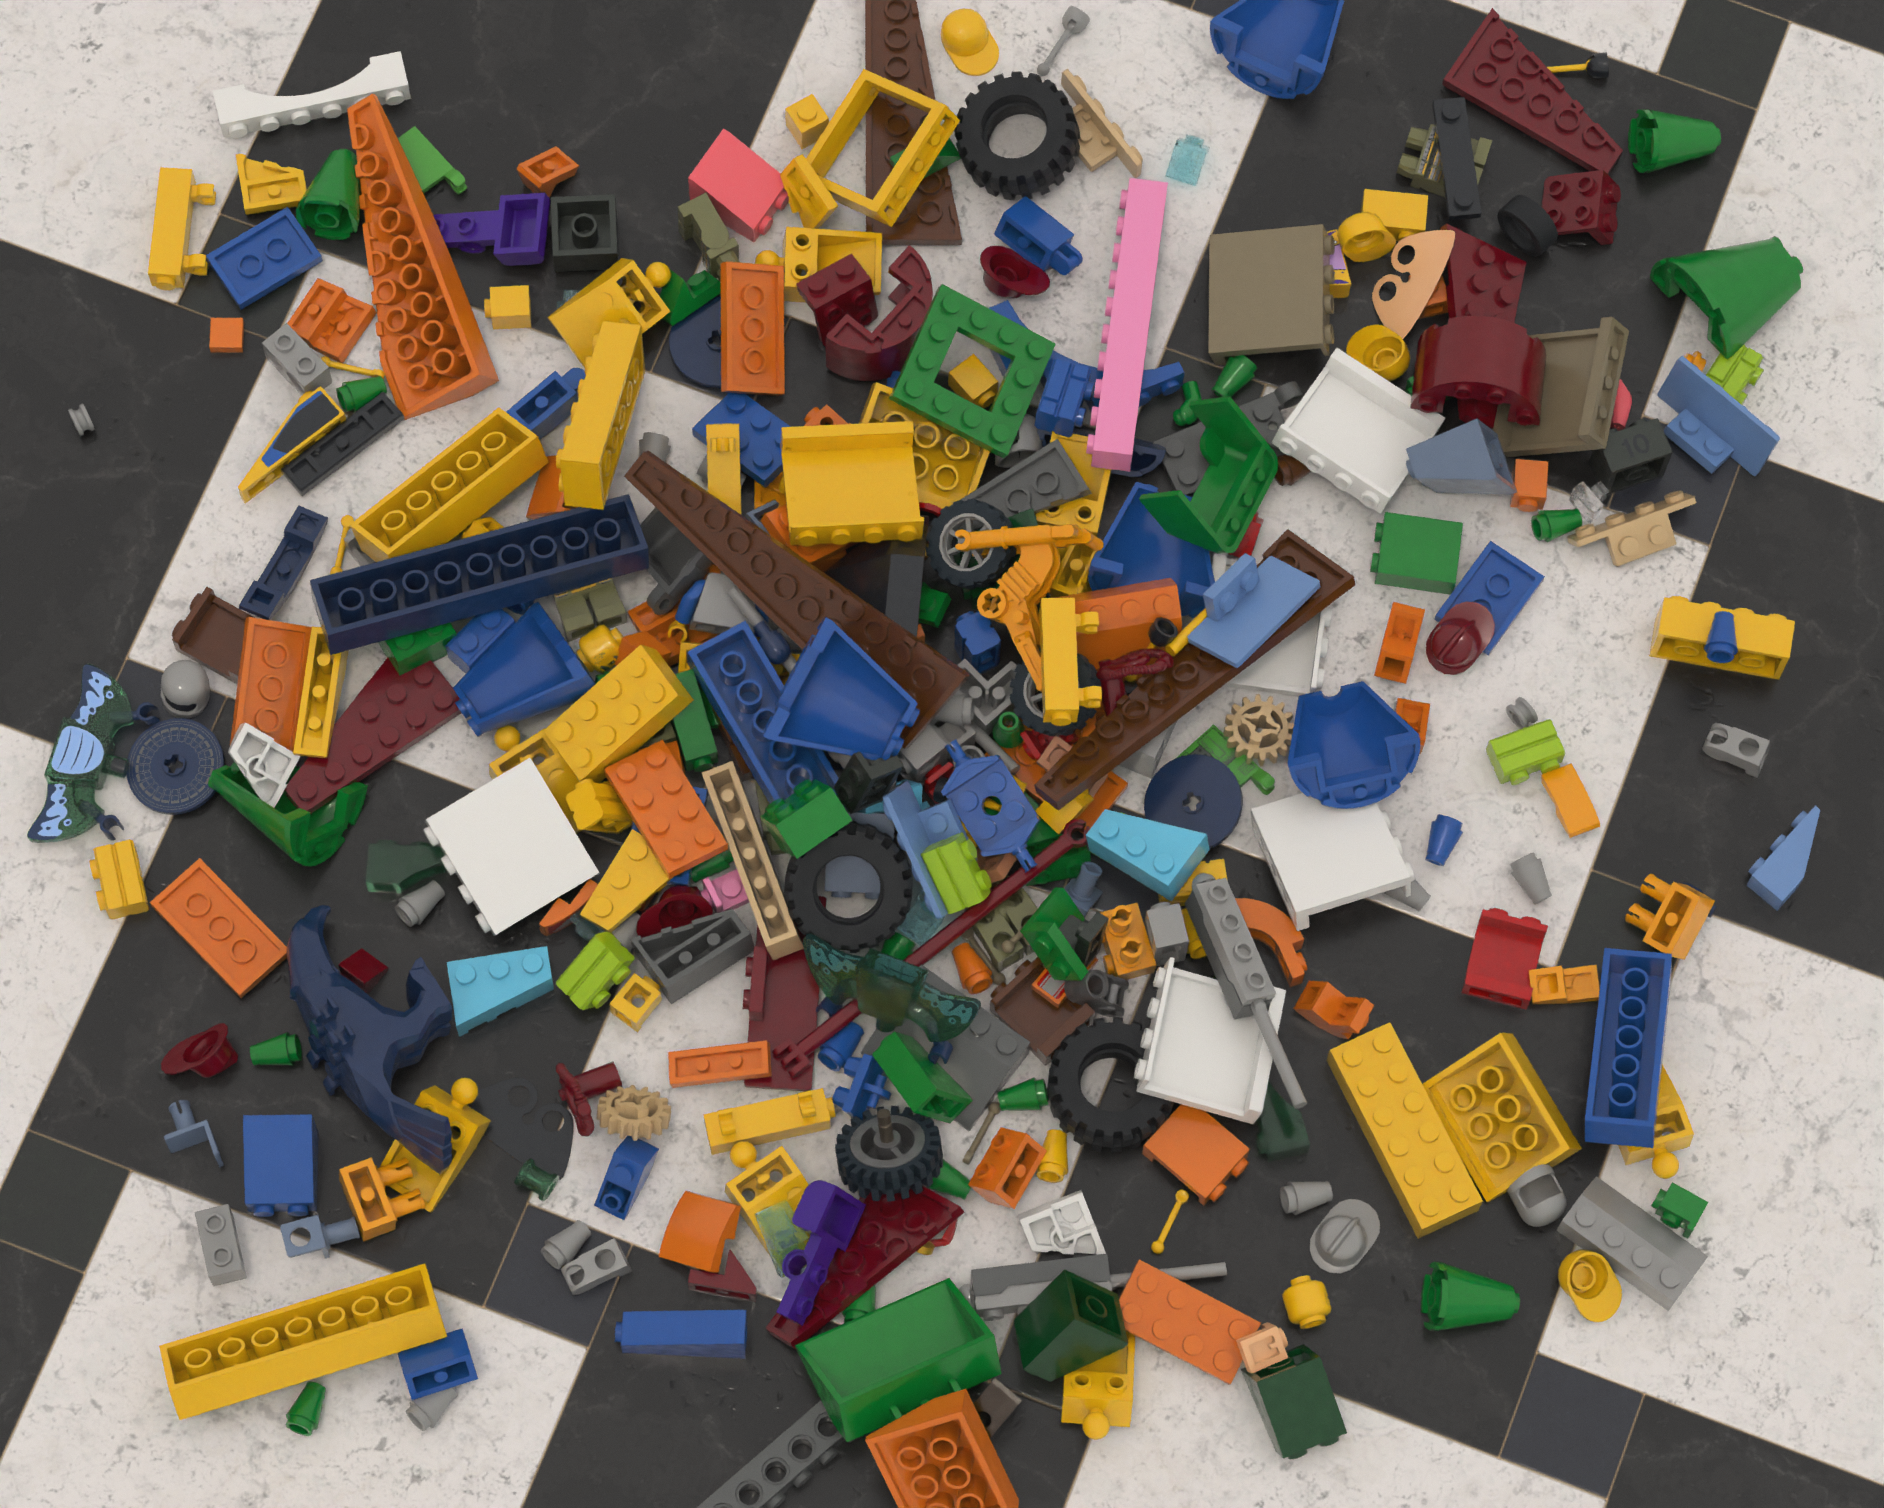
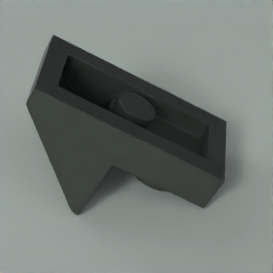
M1096 912L1090 921L1085 919L1083 922L1070 915L1059 928L1086 968L1100 951L1108 918L1099 912Z

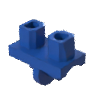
M863 1054L862 1058L848 1057L844 1067V1074L854 1078L851 1088L847 1089L839 1086L832 1097L833 1103L842 1108V1111L851 1117L857 1116L862 1121V1112L869 1110V1108L876 1109L879 1099L889 1101L892 1095L889 1091L883 1089L887 1077L882 1075L884 1071L873 1056Z

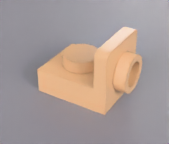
M1266 1322L1261 1325V1330L1236 1340L1247 1372L1255 1373L1288 1358L1285 1350L1288 1347L1287 1338L1283 1330L1276 1325Z

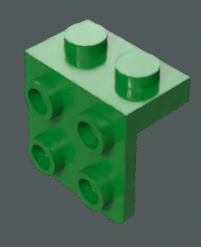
M1056 887L1020 932L1054 980L1082 981L1089 971L1059 928L1070 915L1075 916L1082 922L1085 918L1066 890L1062 887Z

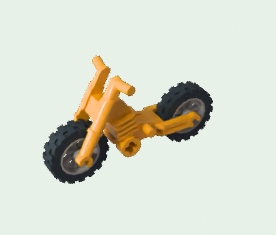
M967 499L965 502L958 500L953 502V506L944 507L940 511L941 515L933 519L931 532H928L926 536L927 541H929L926 553L928 557H931V562L929 563L942 579L958 587L970 590L976 587L982 589L990 586L989 583L992 581L1000 585L997 589L989 588L984 590L978 597L977 608L982 616L1007 626L1013 643L1024 661L1022 665H1017L1014 671L1016 672L1015 679L1011 678L1010 687L1013 688V694H1010V701L1015 705V709H1013L1015 714L1023 720L1022 723L1025 726L1049 736H1067L1073 734L1076 729L1081 730L1087 725L1086 721L1094 717L1096 713L1095 708L1079 706L1077 722H1071V724L1066 726H1055L1051 722L1043 723V712L1037 706L1036 702L1042 700V693L1035 695V687L1038 691L1042 692L1040 621L1037 605L1041 602V598H1044L1051 591L1050 587L1060 569L1061 560L1057 548L1084 544L1094 551H1100L1104 546L1103 541L1087 529H1081L1077 524L1058 526L1048 524L1011 528L1013 526L1011 521L1003 515L1004 513L1001 510L976 499ZM973 521H980L985 525L979 531H974ZM963 524H966V530H958ZM956 537L958 544L951 548L952 539ZM964 552L961 563L958 565L952 555ZM1015 554H1021L1018 562L1016 561L1014 566L1011 567L1012 564L1009 563L1011 557H1015ZM972 555L979 565L967 568ZM1077 653L1078 688L1101 686L1100 679L1096 678V668L1088 662L1085 656Z

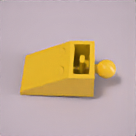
M786 227L783 238L782 257H779L774 251L764 250L756 256L755 264L784 266V301L806 303L799 294L796 283L852 253L871 278L874 296L880 295L882 233ZM802 269L807 273L804 276H801Z
M621 258L547 318L585 368L587 357H592L593 336L594 334H599L603 321L641 325L642 333H644L670 312L653 287L660 288L667 285L671 279V271L665 263L654 262L647 267L644 275L634 260ZM622 277L623 281L619 286L617 281ZM635 301L641 303L639 311L633 306Z
M1052 431L1050 443L1056 439L1059 440L1092 494L1036 513L1038 525L1049 524L1051 526L1077 524L1081 529L1085 528L1098 537L1112 469L1091 467L1092 454H1086L1088 436L1073 434L1071 437H1065ZM1068 547L1057 548L1061 561Z
M507 725L498 728L494 735V742L500 750L507 751V753L489 764V775L492 780L528 758H531L533 763L536 757L545 758L542 763L538 765L534 763L575 833L577 834L582 831L577 828L573 818L574 812L570 811L565 799L568 793L575 790L574 786L579 780L545 734L544 729L520 744L521 736L514 726Z
M1662 1064L1654 1147L1618 1146L1625 1165L1653 1158V1172L1660 1178L1668 1179L1673 1177L1679 1169L1677 1157L1670 1152L1690 1147L1694 1132L1684 1105ZM1664 1132H1670V1133H1671V1134L1662 1136V1134H1663Z
M460 1078L456 1080L452 1085L451 1095L436 1085L424 1089L414 1104L428 1111L430 1109L431 1112L448 1117L452 1131V1162L447 1170L439 1175L416 1158L396 1139L380 1165L382 1167L406 1157L409 1161L408 1167L411 1166L413 1178L402 1180L389 1185V1187L401 1194L419 1188L421 1192L420 1197H423L425 1209L429 1212H433L476 1149L491 1122L490 1119L467 1106V1104L475 1101L478 1096V1086L472 1079ZM453 1126H457L460 1129L461 1134L454 1130Z
M747 1141L737 1142L730 1150V1159L736 1167L745 1168V1171L726 1183L724 1192L733 1204L741 1206V1216L782 1274H784L782 1263L785 1256L796 1249L804 1250L810 1238V1234L792 1222L796 1208L809 1184L783 1146H780L756 1162L757 1151L755 1147ZM777 1171L781 1173L782 1180L774 1182L770 1179V1174ZM749 1190L754 1193L755 1197L751 1201H746L742 1193Z
M1127 1331L1128 1345L1123 1349L1063 1376L1061 1422L1082 1424L1085 1435L1094 1440L1104 1438L1108 1434L1110 1426L1130 1427L1133 1404L1135 1336Z

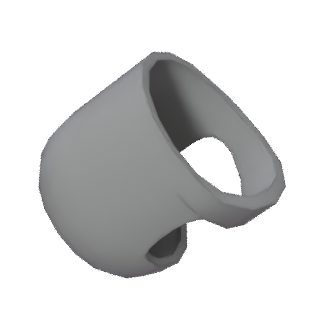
M1025 414L1008 456L1003 459L995 455L996 466L1011 468L1043 448L1042 440H1040L1037 432L1038 429L1034 426L1035 417Z
M180 660L173 662L165 669L161 678L160 696L164 709L171 716L190 719L202 713L210 699L209 679L206 671L200 664L191 660ZM166 698L177 705L196 704V708L189 712L179 711L172 708L167 703Z
M1541 1164L1527 1170L1507 1189L1523 1221L1533 1227L1545 1226L1556 1221L1563 1215L1567 1206L1566 1196L1554 1175V1170L1548 1164Z

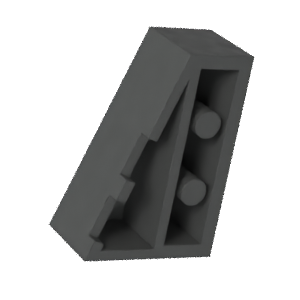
M733 909L692 920V924L672 929L667 927L661 929L660 933L641 938L639 935L630 938L636 957L652 979L660 986V990L671 1004L754 951L751 933Z

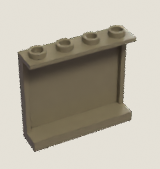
M1323 224L1210 235L1208 353L1216 366L1225 365L1228 356L1320 348L1324 356H1329V344H1334V328L1330 324V314H1334L1335 309L1333 295H1330V284H1334L1335 281L1333 265H1330V255L1334 254L1335 245L1333 236L1328 235Z
M1614 317L1601 318L1599 328L1528 335L1532 339L1536 337L1540 339L1547 355L1540 424L1523 426L1516 422L1507 421L1510 404H1498L1492 430L1498 434L1506 457L1606 449L1627 345L1628 329Z

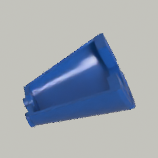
M1239 0L1210 21L1211 40L1216 53H1222L1229 62L1227 65L1229 71L1244 84L1268 96L1294 99L1298 94L1304 93L1307 95L1311 93L1321 82L1344 0Z
M1136 482L1103 539V548L1096 552L1090 563L1088 574L1092 591L1172 578L1178 588L1181 616L1189 615L1193 619L1205 608L1203 593L1215 583L1209 550L1167 534L1139 500L1141 494L1159 493L1158 488L1150 484ZM1186 496L1187 499L1191 501L1192 497Z
M537 601L459 680L453 689L459 697L455 704L466 719L470 716L472 717L467 723L477 737L486 732L575 703L596 683Z
M824 617L817 627L818 632L816 636L811 635L774 705L775 713L767 721L763 737L773 741L850 756L861 752L865 759L877 760L879 758L887 760L890 755L896 756L904 743V739L899 737L905 725L911 728L919 715L920 710L916 708L918 703L831 619Z
M1364 681L1341 686L1339 693L1332 697L1325 696L1322 691L1298 697L1287 764L1294 783L1307 797L1311 796L1320 800L1322 805L1334 808L1364 807L1381 801L1401 787L1400 782L1408 772L1412 774L1420 753L1419 734Z

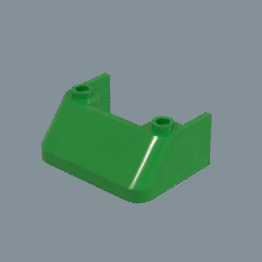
M1230 396L1191 401L1189 404L1190 409L1206 427L1201 436L1199 446L1203 457L1210 464L1191 501L1187 499L1181 490L1141 494L1139 500L1167 534L1217 554L1233 553L1237 550L1277 473V455Z

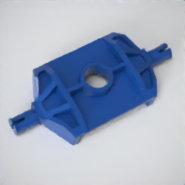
M957 739L950 742L951 744H947L945 748L956 763V768L941 793L947 799L951 798L958 816L982 851L980 852L981 855L985 857L1012 853L1020 862L1025 873L1037 866L1038 864L1034 861L1026 847H1028L1027 842L1041 819L1001 757L994 755L972 759L970 756H966ZM989 796H996L1001 801V810L996 815H990L984 809V802Z

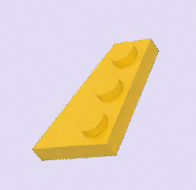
M633 829L631 830L580 913L582 918L605 931H614L641 908V904L654 893L662 890L668 885L667 882L672 879H668L640 833Z

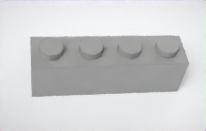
M1597 1176L1580 1195L1557 1229L1559 1233L1580 1248L1602 1255L1610 1264L1613 1272L1667 1311L1670 1310L1708 1257Z

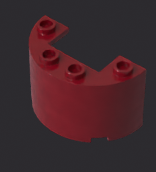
M910 245L888 268V273L901 282L888 296V299L897 306L871 333L846 314L826 335V367L834 373L853 380L876 381L890 378L893 371L901 372L933 300L929 269L919 253Z
M1461 316L1449 318L1448 324L1438 327V325L1434 324L1421 334L1417 343L1410 409H1417L1425 413H1442L1445 397L1453 396L1461 400L1476 399L1488 401L1492 404H1510L1507 421L1516 422L1523 426L1539 425L1547 356L1545 347L1538 337L1533 339L1529 337L1526 328L1504 319L1488 316Z

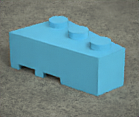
M1107 809L1102 812L1086 834L1090 852L1170 901L1174 899L1210 850L1208 837L1205 833Z
M547 946L447 962L455 1022L459 1037L486 1021L490 1022L496 1019L498 1015L514 1007L518 1008L554 990Z

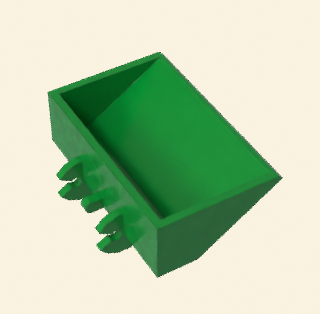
M950 1278L795 1345L832 1423L846 1442L879 1429L936 1397L969 1389L1002 1374L994 1334Z

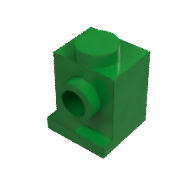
M1672 1182L1667 1192L1660 1189L1651 1207L1657 1209L1655 1214L1661 1216L1660 1220L1664 1224L1674 1229L1679 1227L1684 1229L1685 1231L1682 1236L1688 1239L1708 1202Z

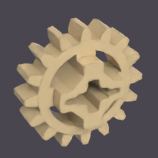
M1256 694L1254 702H1250L1247 697H1243L1242 707L1233 704L1232 714L1226 715L1225 724L1228 726L1224 727L1223 735L1230 737L1227 740V748L1236 747L1235 757L1239 758L1243 754L1246 755V764L1249 765L1253 758L1258 759L1260 766L1264 765L1266 758H1269L1273 764L1277 763V753L1286 756L1289 749L1287 746L1291 745L1294 724L1290 723L1293 717L1292 712L1283 713L1285 706L1283 702L1277 706L1273 705V696H1269L1266 702L1261 701L1260 694ZM1258 728L1263 729L1261 733L1256 732Z
M634 1085L625 1089L618 1086L616 1093L607 1090L606 1097L599 1098L597 1120H600L599 1126L601 1128L608 1127L607 1133L610 1135L614 1133L620 1134V1139L632 1136L633 1141H637L638 1138L642 1137L649 1140L651 1139V1133L660 1136L662 1135V1129H668L671 1106L668 1105L667 1098H660V1092L658 1091L648 1092V1087L636 1090Z

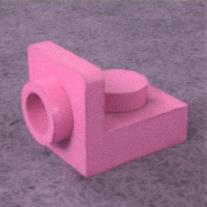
M737 869L710 881L709 877L702 880L703 891L700 892L701 896L710 903L715 913L730 909L734 910L749 903Z

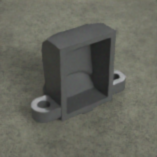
M655 507L640 526L649 548V568L646 570L658 582V585L649 594L647 604L655 614L663 615L669 612L682 599V596L697 580H703L710 572L709 568L713 562Z

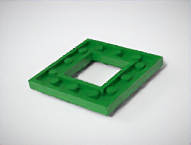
M941 284L935 293L889 399L1004 459L1008 456L1056 344ZM956 331L1011 360L989 411L934 383Z

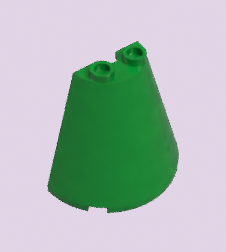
M1774 236L1766 240L1664 258L1653 265L1650 279L1668 298L1679 293V288L1685 292L1709 318L1707 339L1728 359L1801 288L1800 274L1803 273V266L1796 256H1790L1780 239Z
M235 762L231 766L224 765L213 770L208 782L209 788L219 793L292 860L304 866L321 864L341 847L345 841V838L341 835L347 829L348 823L355 825L368 785L359 782L347 785L338 790L337 797L311 813L301 808L296 809L284 792L275 808L261 800ZM295 766V767H294V769H293L291 775L289 776V778H288L286 784L289 783V781L293 778V776H294V775L297 773V771L300 769L299 766Z

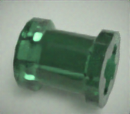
M530 1158L519 1170L514 1184L518 1187L521 1185L538 1194V1199L544 1202L554 1190L559 1180V1175L556 1173L549 1174L536 1166L535 1160Z

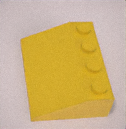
M877 382L873 383L859 424L913 421L914 436L912 448L919 502L936 505L943 509L975 491L990 451L890 400L889 397L893 388Z
M1499 1033L1423 1083L1460 1158L1486 1202H1490L1505 1194L1509 1186L1527 1170L1541 1164H1548L1554 1167L1582 1149L1512 1033Z

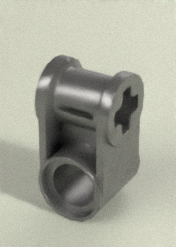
M1090 970L1082 981L1066 980L1064 990L1068 999L1073 1003L1082 1006L1087 1003L1096 1013L1103 1016L1122 1017L1125 1011L1122 1008L1124 990L1128 989L1129 982L1123 978L1111 976L1101 970Z

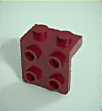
M1604 170L1549 176L1544 183L1542 208L1553 220L1558 235L1589 232L1600 245L1613 244L1614 232L1618 226L1616 210L1617 203L1621 198V191L1619 185Z
M852 253L796 283L799 294L814 312L819 338L824 346H826V335L846 314L863 327L868 326L878 317L871 278Z

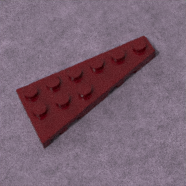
M1492 8L1443 79L1442 85L1589 171L1604 170L1609 175L1621 157L1623 150L1598 123H1594L1583 111L1584 107L1577 100H1573L1564 90L1565 86L1533 51L1529 52L1518 40L1519 36L1511 28L1508 29L1499 19L1500 15Z
M1449 224L1442 226L1440 230H1453L1455 232L1454 245L1445 266L1448 268L1449 285L1446 286L1449 318L1488 316L1514 323L1526 261ZM1457 398L1459 420L1467 423L1478 419L1490 429L1494 427L1498 404H1492L1483 400H1461Z
M387 657L334 724L327 758L308 757L287 784L284 794L296 809L301 808L313 813L337 797L339 789L361 781L461 714V711L455 704L459 700L458 695L431 660L399 676Z
M922 1186L923 1191L917 1195L910 1189L909 1198L902 1199L900 1193L894 1194L895 1201H887L886 1194H882L880 1201H873L871 1192L866 1199L860 1197L858 1200L866 1205L846 1251L836 1250L828 1268L827 1278L820 1286L814 1299L812 1312L806 1317L803 1326L776 1313L765 1329L773 1337L796 1349L795 1345L806 1341L965 1212L959 1205Z

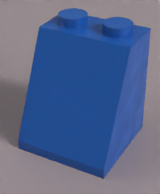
M312 1114L243 1115L245 1205L248 1212H253V1215L259 1217L273 1216L274 1212L288 1211V1215L306 1216L308 1211H317L319 1131Z

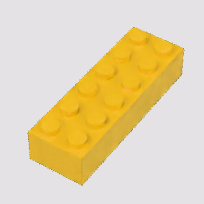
M607 321L602 322L599 334H594L593 354L592 357L588 356L586 359L585 379H580L579 399L578 402H573L571 407V425L565 426L563 435L564 447L557 451L556 468L561 469L558 487L559 491L564 493L565 506L604 510L645 374L641 325Z
M498 407L352 522L350 527L361 551L375 562L445 544L548 464L549 461L539 437Z
M1389 1022L1330 1049L1326 1061L1417 1238L1419 1239L1479 1211L1483 1200L1391 1023Z

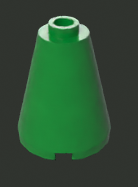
M1642 109L1635 112L1639 115L1637 118H1632L1629 125V153L1636 154L1638 162L1633 163L1639 173H1650L1712 154L1721 143L1720 130L1716 128L1713 122Z
M339 149L329 154L297 205L296 219L304 229H306L307 225L315 229V235L330 240H344L349 238L352 232L356 233L360 224V179L356 178L355 173L357 156L351 150Z
M1442 1262L1430 1263L1429 1267L1434 1268L1432 1275L1425 1274L1421 1292V1312L1428 1313L1429 1322H1424V1326L1428 1330L1439 1331L1510 1320L1513 1314L1519 1310L1520 1296L1518 1293H1515L1512 1285Z

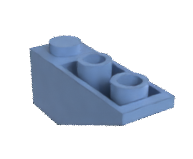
M1816 805L1808 814L1803 810L1790 825L1794 828L1787 837L1781 834L1769 848L1773 853L1766 860L1760 857L1748 871L1752 876L1747 886L1776 911L1798 889L1804 879L1820 814V809Z

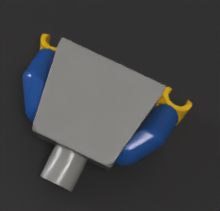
M722 571L720 574L708 573L705 580H697L680 601L675 615L677 621L672 622L668 629L669 638L673 629H681L684 632L681 638V642L686 640L688 633L686 624L690 623L689 629L721 634L746 620L757 641L760 640L752 624L728 595V592L736 585ZM746 595L768 624L769 617Z

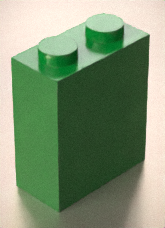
M1385 512L1383 523H1376L1374 542H1380L1379 553H1372L1370 572L1376 573L1375 584L1451 595L1456 584L1463 523Z

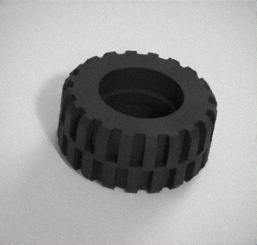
M1021 71L1012 72L1011 77L1004 78L1003 73L994 76V82L987 84L986 81L982 82L977 86L979 92L976 95L970 92L965 98L967 108L961 107L957 114L960 122L955 128L956 146L968 174H971L973 181L980 188L985 186L987 193L996 197L1001 192L1006 200H1015L1016 195H1021L1022 198L1026 196L1029 199H1033L1032 193L1040 191L1041 195L1050 192L1048 186L1053 183L1059 186L1065 180L1063 172L1072 171L1075 165L1073 156H1078L1080 150L1078 142L1080 130L1068 98L1062 90L1058 91L1056 85L1047 79L1042 82L1040 75L1029 73L1028 78L1023 77ZM1029 114L1045 122L1047 132L1044 140L1036 150L1026 156L1005 158L993 153L989 147V139L995 127L1010 116Z
M851 821L798 859L793 856L790 858L785 876V901L791 919H794L798 930L803 935L806 934L808 936V934H812L838 951L848 950L850 953H858L860 949L868 947L872 949L879 946L881 941L892 937L898 926L903 924L912 901V875L904 852L900 846L895 844L892 837L887 833L878 831L875 826L870 824L862 825L857 824V821ZM841 856H856L866 860L876 870L880 880V894L875 905L865 914L854 918H843L832 914L822 905L817 894V879L821 870L831 860Z
M1104 1017L1094 1019L1093 1025L1089 1027L1083 1023L1075 1028V1034L1072 1036L1068 1034L1061 1041V1047L1055 1051L1052 1057L1047 1094L1051 1102L1050 1109L1053 1117L1060 1120L1059 1127L1065 1133L1071 1132L1074 1135L1073 1140L1080 1145H1083L1084 1142L1092 1144L1091 1150L1101 1152L1102 1147L1111 1148V1153L1121 1152L1122 1147L1129 1146L1131 1150L1141 1146V1141L1145 1139L1148 1141L1169 1118L1173 1110L1174 1102L1143 1094L1135 1106L1120 1112H1109L1093 1106L1082 1094L1080 1086L1081 1076L1085 1068L1095 1061L1105 1058H1116L1124 1060L1136 1068L1139 1058L1143 1059L1145 1051L1144 1048L1140 1047L1144 1032L1142 1030V1023L1133 1020L1132 1025L1124 1024L1122 1017H1113V1022L1105 1023Z

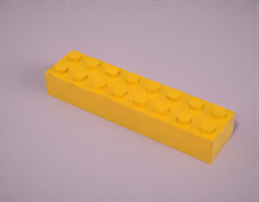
M421 1264L160 1345L159 1348L169 1392L179 1420L431 1343L446 1338L447 1334L426 1264Z

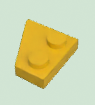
M235 154L246 215L284 209L286 207H296L307 190L303 170L289 166L281 167L277 163L264 160V163L247 159L244 154Z
M802 154L793 158L780 174L784 189L788 193L792 213L799 212L804 228L819 229L836 210L838 205L833 199L832 194L817 176L814 168Z

